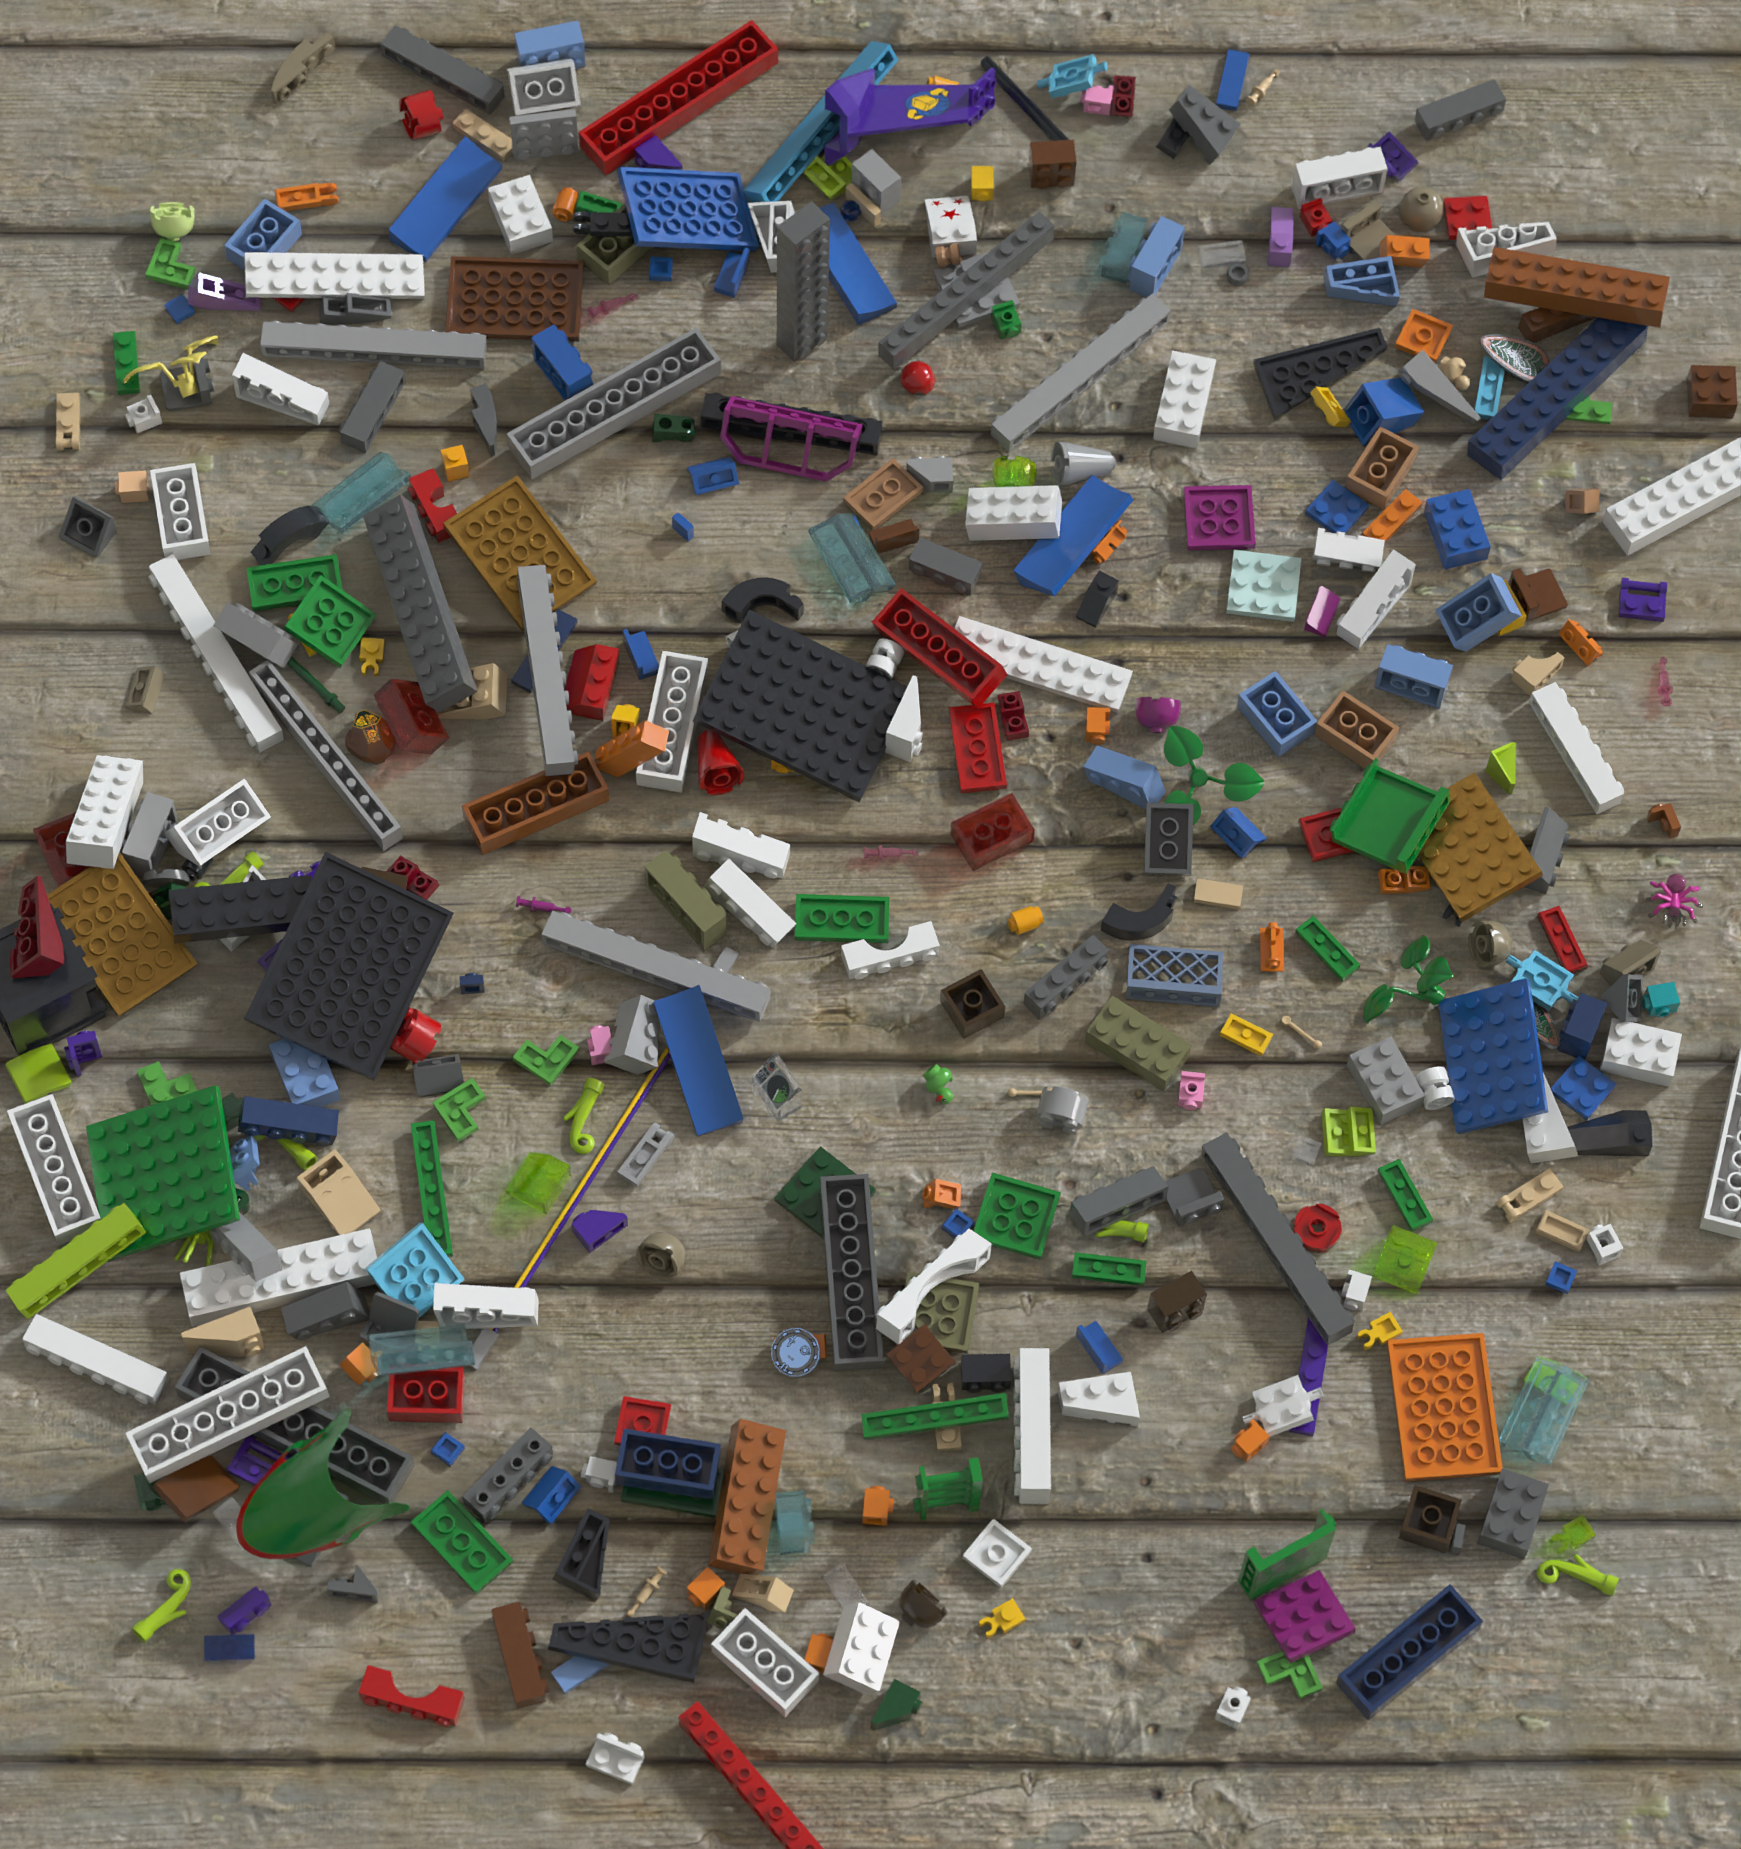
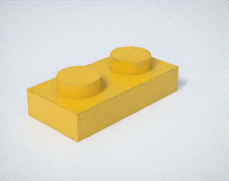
M1315 387L1310 392L1314 398L1315 405L1322 409L1326 415L1327 422L1331 426L1346 428L1351 423V420L1328 388Z
M1232 1013L1220 1032L1221 1037L1261 1057L1273 1037L1272 1033Z

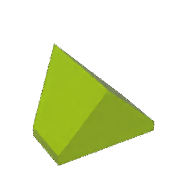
M1511 742L1492 750L1485 770L1508 794H1512L1515 787L1516 742Z

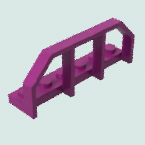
M731 396L724 410L720 438L739 463L827 482L852 467L862 424ZM730 414L736 418H750L758 423L768 422L762 458L744 455L727 433ZM774 424L782 428L791 427L801 432H807L802 467L768 460ZM813 432L819 433L823 437L833 436L841 438L843 441L851 442L849 459L827 473L808 469Z

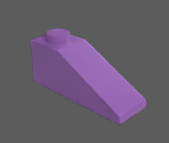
M1271 207L1268 265L1290 267L1293 245V208Z
M198 273L188 288V304L207 310L258 311L260 309V297H246L245 285Z

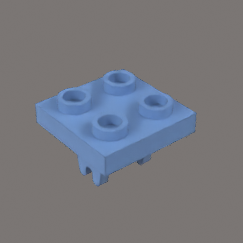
M253 1136L239 1139L229 1149L234 1182L247 1191L250 1190L248 1183L258 1184L254 1173H256V1167L260 1164L257 1140Z

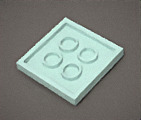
M1234 550L1226 614L1294 622L1301 558Z

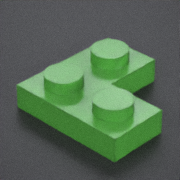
M160 238L145 275L146 279L188 290L196 271L193 266L177 262L182 249L181 243Z
M1589 395L1573 409V412L1567 416L1566 420L1610 424L1612 403L1592 401Z
M562 1035L558 1036L546 1052L529 1040H526L513 1056V1061L549 1086H552L577 1055L579 1047Z
M159 1061L137 1070L150 1105L197 1091L190 1073L167 1081Z
M471 1078L432 1102L433 1107L458 1143L479 1130L468 1110L486 1100V1096L475 1080Z
M1281 1651L1258 1660L1256 1663L1266 1686L1289 1677L1299 1700L1323 1690L1308 1655L1289 1664Z

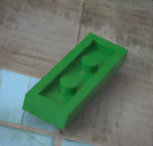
M135 331L113 333L118 395L140 393L139 372L130 377L125 384L123 381L128 373L138 368Z
M1314 915L1296 928L1295 933L1341 982L1360 969V964Z
M1397 1159L1378 1168V1174L1410 1231L1413 1232L1432 1223L1433 1218L1401 1160Z
M1075 1252L1072 1278L1144 1286L1147 1261Z

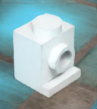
M148 395L147 399L127 407L128 413L125 414L128 425L130 427L134 426L137 433L162 424L160 412L151 395Z
M1611 1224L1604 1227L1597 1225L1589 1231L1586 1240L1599 1266L1621 1256L1624 1248ZM1600 1243H1605L1606 1246L1602 1247Z
M1348 1270L1341 1296L1345 1297L1343 1306L1346 1309L1362 1311L1372 1276Z
M590 1456L588 1464L584 1463L581 1478H586V1482L592 1487L603 1488L605 1486L608 1487L610 1493H614L617 1462Z
M1236 1686L1233 1689L1228 1688L1217 1710L1215 1720L1238 1730L1250 1703L1251 1697L1247 1696L1248 1692ZM1234 1701L1236 1703H1239V1706L1233 1707L1231 1706L1230 1702Z

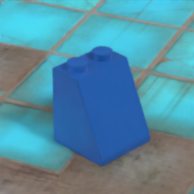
M1401 377L1363 383L1343 409L1351 420L1350 425L1363 446L1369 444L1380 426L1395 434L1414 426L1424 413L1409 385L1404 383Z

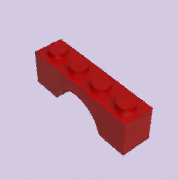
M367 1665L358 1692L360 1700H363L365 1705L377 1707V1705L385 1706L392 1713L401 1714V1711L411 1714L412 1718L424 1721L425 1718L434 1720L435 1724L442 1727H449V1725L456 1727L465 1699L463 1691L439 1685L427 1696L420 1698L408 1697L395 1687L392 1671Z

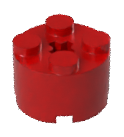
M432 90L399 99V111H404V119L401 120L409 138L417 140L442 131L440 120H443V113L440 107L436 108Z
M409 1007L390 1048L406 1059L418 1064L417 1060L422 1062L434 1048L437 1041L433 1038L435 1033L440 1035L441 1024L419 1010Z

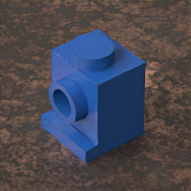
M1334 221L1317 232L1315 244L1317 246L1322 245L1325 253L1330 254L1336 260L1348 254L1351 239Z

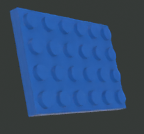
M620 167L617 171L636 246L742 251L745 248L750 249V251L758 249L759 243L747 198L743 191L744 187L740 173Z
M1524 978L1443 999L1439 1003L1449 1086H1451L1455 1098L1452 1103L1455 1131L1458 1134L1548 1113L1530 981Z

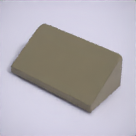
M156 666L138 667L125 708L143 713H154L165 674Z

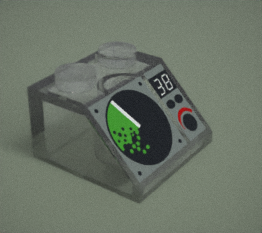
M776 1052L752 1075L751 1088L756 1097L761 1096L765 1102L763 1106L770 1117L773 1115L778 1122L802 1108V1089Z

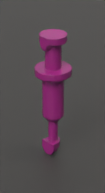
M517 896L516 907H530V912H533V909L551 913L552 911H560L570 914L572 911L568 906L561 908L556 907L553 903L535 900L536 897H532V901L520 899V896Z

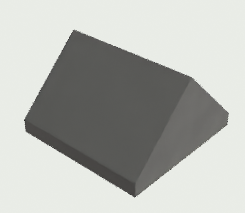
M74 496L72 497L59 537L98 557L116 534L113 516Z
M1623 974L1600 996L1604 1002L1608 1003L1607 1006L1621 1022H1641L1643 975Z

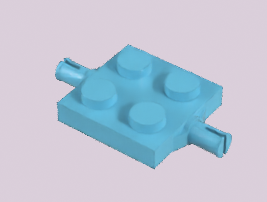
M1094 54L1055 64L1051 75L1048 78L1037 80V86L1039 89L1050 86L1048 92L1051 98L1064 97L1070 93L1092 88L1093 78L1096 73L1108 71V66L1106 62L1096 64L1097 60Z
M1536 950L1523 962L1512 955L1506 960L1507 964L1517 969L1516 976L1511 982L1527 978L1530 981L1533 1002L1550 1011L1555 1002L1561 998L1569 1003H1572L1573 999L1578 1000V996L1567 990L1574 974Z

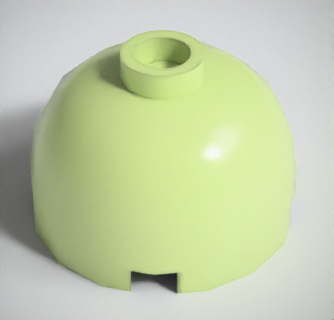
M168 202L160 203L159 208L155 210L154 206L150 209V220L153 229L160 236L166 237L167 240L178 241L180 237L187 235L194 225L195 209L190 205L188 209L184 208V203Z

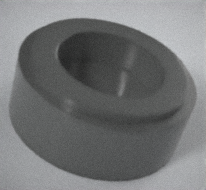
M1241 263L1229 266L1227 270L1228 282L1234 286L1244 285L1249 278L1248 268Z

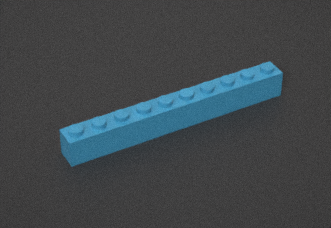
M871 41L839 79L872 68L875 69V85H878L897 63L898 58L890 44ZM825 95L744 188L743 191L750 203L779 201L840 129V114L825 109Z

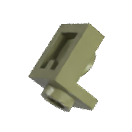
M722 1586L715 1599L707 1623L725 1630L737 1617V1614L728 1611L732 1602L728 1600L731 1590Z

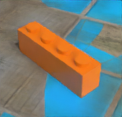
M645 720L599 746L595 753V764L599 770L619 778L663 753L669 730Z

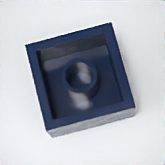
M1583 993L1580 994L1578 1000L1573 999L1559 1034L1561 1044L1558 1051L1575 1058L1580 1056L1585 1060L1608 1003Z

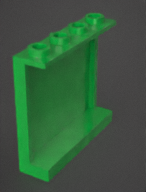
M1375 758L1372 764L1367 765L1361 782L1355 784L1350 800L1344 802L1338 819L1332 821L1330 826L1332 842L1407 874L1450 803L1449 789L1441 786L1438 792L1379 767V761Z
M1321 1509L1313 1532L1265 1559H1262L1255 1546L1246 1551L1238 1582L1250 1601L1326 1559L1336 1531V1522L1330 1514H1326L1324 1509Z

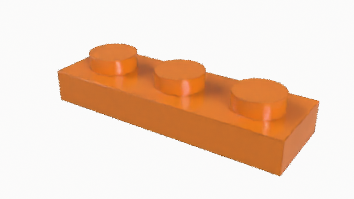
M1405 489L1362 532V536L1385 540V544L1422 507L1423 502Z

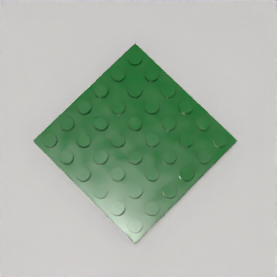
M217 1085L86 1126L100 1218L103 1219L113 1208L125 1203L146 1231L144 1235L108 1261L240 1221L221 1092Z

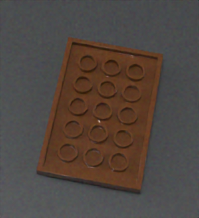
M451 256L445 332L479 333L486 335V339L532 340L533 336L555 324L559 331H564L568 341L579 342L584 261Z

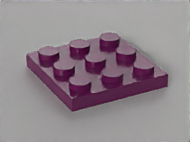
M1251 485L1184 486L1187 550L1255 549L1256 539Z
M1320 1570L1254 1600L1256 1609L1289 1664L1356 1632L1355 1626Z

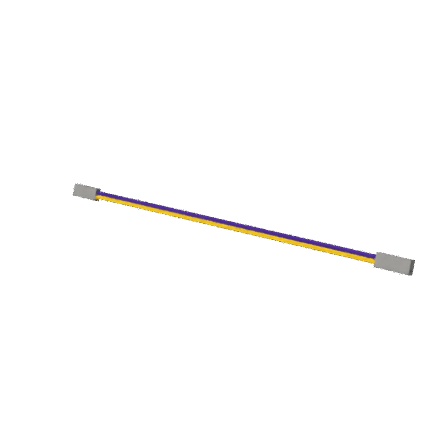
M725 947L714 966L729 973L738 959L739 953ZM668 1047L665 1048L658 1059V1067L652 1069L514 1288H523L528 1284L671 1058ZM483 1328L464 1358L463 1364L477 1371L497 1340L499 1328Z

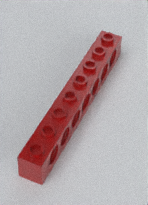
M698 1701L678 1716L679 1726L784 1849H824Z

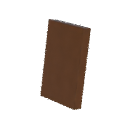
M211 1454L155 1482L153 1489L184 1523L238 1492L240 1485Z

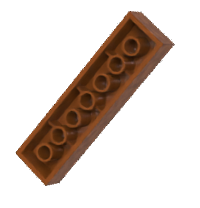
M1494 247L1485 282L1484 298L1660 328L1670 276Z

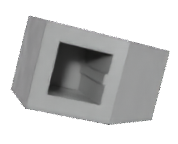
M914 457L907 459L906 471L928 492H953L952 457Z

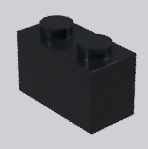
M1010 1353L961 1354L962 1390L978 1393L982 1390L1004 1392L1006 1389H1010Z

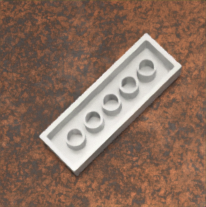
M662 651L647 721L669 730L665 751L637 767V785L682 793L697 723L693 722V719L702 702L708 674V658Z
M96 756L66 840L68 864L114 869L143 785V761L130 758Z
M50 1094L10 1109L7 1112L59 1246L70 1242L75 1236L81 1235L94 1222L101 1220L54 1096Z
M1020 1348L1019 1356L1014 1357L1013 1379H1015L1013 1402H1018L1015 1403L1014 1425H1018L1015 1426L1014 1449H1018L1015 1450L1014 1472H1019L1015 1473L1014 1496H1019V1504H1048L1051 1491L1049 1348Z

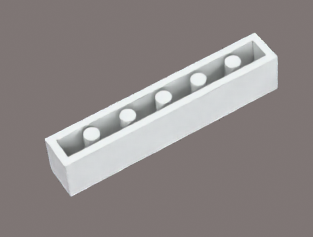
M1554 682L1532 692L1529 700L1531 708L1596 815L1621 804L1624 795L1623 786L1619 781L1615 780L1612 775L1611 766L1604 762L1598 745L1593 744L1587 727L1585 725L1582 726L1576 709L1571 707L1567 701L1565 691Z
M38 1314L35 1315L22 1339L26 1350L36 1356L42 1354L48 1357L47 1359L50 1362L59 1366L61 1363L67 1365L72 1372L78 1375L87 1374L91 1376L94 1382L101 1385L107 1383L113 1386V1389L118 1393L124 1395L126 1393L132 1394L137 1401L143 1404H148L149 1402L156 1405L169 1381L166 1371Z

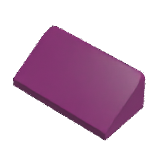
M1320 586L1306 620L1304 630L1326 637L1341 598L1325 587Z

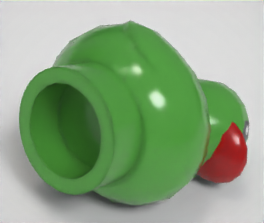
M934 1064L922 1075L926 1080V1088L930 1093H937L936 1102L948 1104L953 1099V1093L949 1088L943 1087L948 1082L953 1081V1076L948 1068H940L937 1064Z

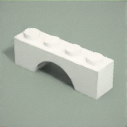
M929 921L909 927L906 940L895 949L878 950L871 947L863 939L841 945V956L848 978L863 979L875 972L885 973L897 966L907 967L919 960H932L939 955L940 945L932 922Z

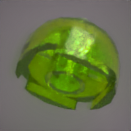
M1002 456L993 461L992 480L996 487L1033 486L1035 484L1037 469L1035 462L1022 456H1015V460L1008 459V456Z

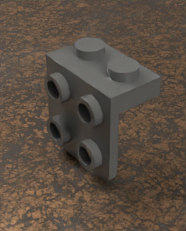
M202 357L200 362L194 365L195 381L199 392L182 398L179 387H174L173 382L164 371H161L166 407L169 411L212 403L210 392H214L212 379H207L206 373H210L208 359L203 360ZM183 367L168 369L176 381H178V375L184 374Z
M1203 1168L1195 1169L1165 1181L1168 1185L1166 1201L1178 1227L1194 1223L1204 1216L1214 1215L1223 1208L1224 1197L1221 1191L1215 1193Z
M376 1292L372 1300L369 1321L360 1333L358 1343L363 1342L368 1347L403 1360L415 1339L419 1309L388 1295Z

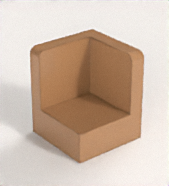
M1576 488L1566 490L1565 513L1586 514L1598 512L1600 489Z

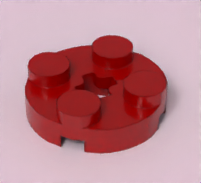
M1325 1204L1303 1207L1296 1215L1293 1225L1294 1233H1298L1303 1241V1247L1319 1253H1324L1338 1242L1342 1232L1338 1213ZM1318 1223H1321V1228L1324 1231L1315 1232L1313 1231L1314 1228L1311 1227V1225H1317Z

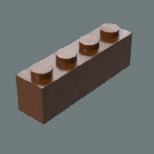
M1539 307L1521 315L1518 329L1525 340L1536 343L1597 317Z
M519 1601L491 1609L516 1708L520 1709L546 1702L545 1693H549L546 1678H540L539 1670L543 1669L540 1655H534L532 1647L537 1645L533 1631L528 1632L526 1623H530L527 1608L522 1609Z

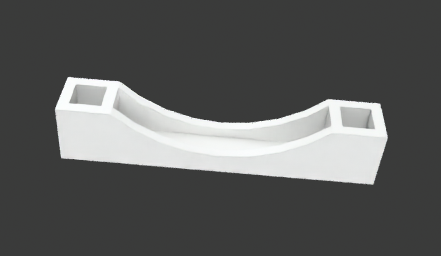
M968 1229L963 1235L959 1234L948 1249H943L933 1263H928L917 1278L913 1277L902 1292L898 1291L887 1306L884 1305L878 1310L876 1314V1329L897 1344H900L914 1331L916 1311L926 1294L939 1283L949 1278L975 1273L990 1259L992 1244L971 1229Z

